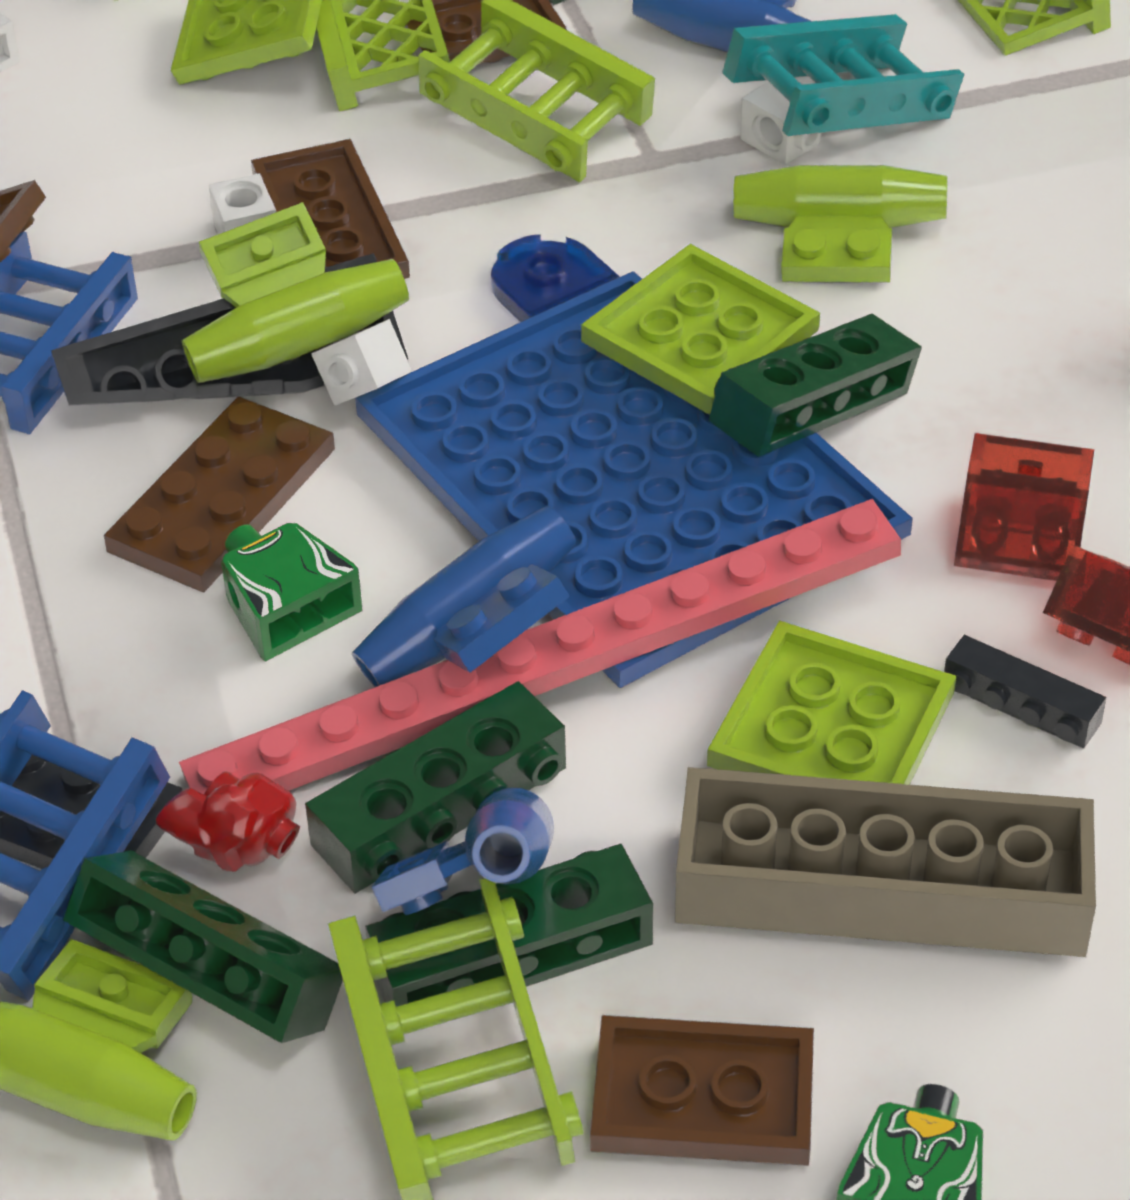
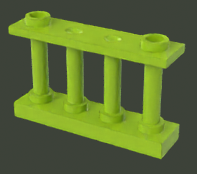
M482 0L481 35L449 63L426 50L419 54L420 94L579 183L586 178L588 141L618 114L641 126L653 115L655 77L512 0ZM496 48L517 58L510 67L489 85L468 74ZM536 70L558 81L530 107L508 96ZM576 92L599 103L570 130L548 118Z
M486 878L479 880L486 912L379 943L376 936L363 940L356 915L328 923L402 1200H434L428 1180L441 1177V1168L549 1136H553L561 1166L574 1163L575 1155L572 1137L584 1134L572 1091L558 1094L512 942L524 938L513 897L500 900L495 882ZM494 939L505 975L397 1007L394 1000L380 1004L374 981L388 977L386 970ZM513 1003L524 1038L523 1041L417 1072L413 1071L412 1066L398 1069L392 1046L405 1042L404 1034ZM533 1069L544 1107L432 1140L431 1133L416 1136L410 1112L422 1109L423 1100Z

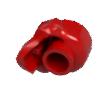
M224 771L214 779L204 795L192 788H187L167 802L156 817L157 826L177 840L194 848V855L216 862L222 870L236 872L244 865L249 867L258 865L271 855L277 859L282 858L293 845L300 830V825L293 822L297 805L295 797L288 790L260 773H251L239 779L228 771Z

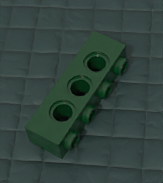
M873 313L721 372V376L714 387L715 398L708 421L756 456H763L907 394L922 346Z
M517 681L306 802L310 845L356 894L375 883L386 867L443 842H449L455 834L468 827L481 803L496 791L506 788H521L529 791L536 786H542L552 781L559 772L566 769L565 725Z
M622 843L598 851L581 853L574 859L540 869L529 879L519 883L495 884L500 900L513 897L516 904L524 938L512 942L526 987L653 945V901ZM481 889L456 893L447 900L437 902L409 915H404V912L391 914L381 921L366 925V939L376 936L379 943L486 912ZM492 939L386 970L388 977L376 980L384 1002L394 1000L397 1007L505 974L495 941Z
M132 850L84 858L63 921L279 1043H285L325 1031L343 982L338 962Z

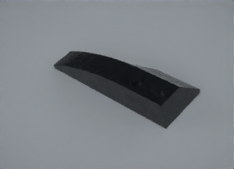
M372 253L326 267L325 272L375 263L377 260L375 254ZM223 298L53 349L51 354L68 405L74 406L304 393L325 386L312 353L327 346L268 369L198 383L186 359L182 340L236 308ZM393 311L360 330L363 331L367 328H370L374 325H377L381 322L390 319L394 331L408 360V355Z

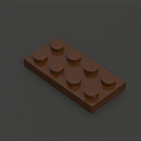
M351 139L251 160L252 174L260 173L276 212L302 202L304 203L326 248L325 268L374 253L377 262L393 259L399 266L404 279L410 278L409 260Z
M238 396L103 535L106 551L204 593L223 573L221 560L228 553L225 549L228 535L241 525H251L260 532L335 450L333 432Z

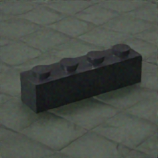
M964 634L946 657L944 672L956 676L955 692L982 702L993 709H997L1028 725L1053 734L1064 741L1085 748L1102 724L1106 696Z

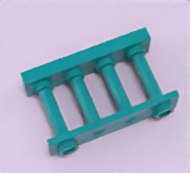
M897 14L734 28L722 74L732 83L767 80L790 102L782 132L786 136L949 119L965 75L960 69L923 72L900 51L907 23ZM889 68L896 75L883 76L877 69ZM849 72L856 79L843 80L836 73ZM809 76L815 83L801 84L795 77Z

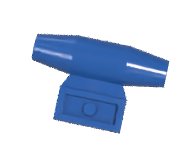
M633 0L632 4L633 15L684 40L728 52L734 28L811 21L787 9L789 7L793 8L797 0Z
M545 506L481 539L405 596L352 652L354 661L374 687L433 666L445 659L471 673L570 597L559 577L550 572L576 545V539L571 529L553 508Z
M506 788L496 791L488 796L479 806L467 827L464 842L450 847L449 842L446 841L385 868L372 886L382 912L401 905L404 915H409L437 903L443 899L441 893L449 888L448 882L453 874L471 865L482 877L499 884H515L529 879L543 865L554 835L552 814L546 803L539 796L528 790Z

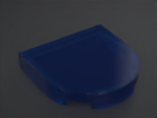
M541 234L516 239L499 250L497 260L491 270V287L496 299L522 322L619 278V275L579 241L566 237V243L548 240L541 241Z

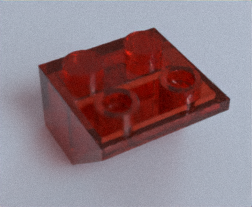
M974 433L954 566L1075 584L1095 449Z

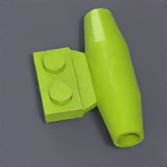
M796 165L737 175L734 178L733 190L734 218L788 227L784 228L781 266L782 282H890L892 228L947 219L948 176L886 165Z
M302 202L199 241L200 253L221 298H225L236 308L184 338L182 346L191 371L198 383L268 369L350 337L409 301L407 285L399 266L393 259L325 272L326 248Z
M71 939L34 984L35 991L32 1008L0 1001V1090L89 1125L170 1141L178 1139L187 1128L194 1113L197 1101L196 1087L141 1053L151 1047L159 1048L192 1004V993L141 964Z

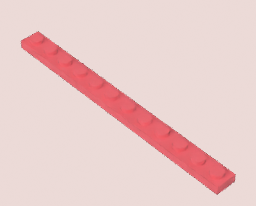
M870 499L527 629L471 673L446 660L180 761L179 764L188 788H192L203 795L214 779L224 771H228L239 779L251 773H260L290 791L399 749L517 681L534 696H537L901 555V538L875 501Z

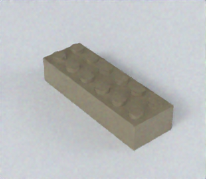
M688 767L676 867L675 923L1086 957L1096 910L1094 799Z

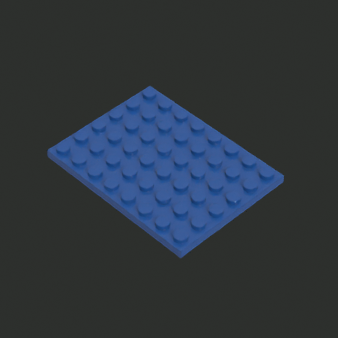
M634 271L355 398L356 411L360 419L478 541L545 506L553 508L564 519L576 539V545L550 572L559 577L570 595L569 598L548 613L553 620L870 499L875 501L901 540L911 535L913 518L819 434L814 433L758 457L709 422L710 415L581 342V324L642 280ZM789 599L602 671L619 688H622Z

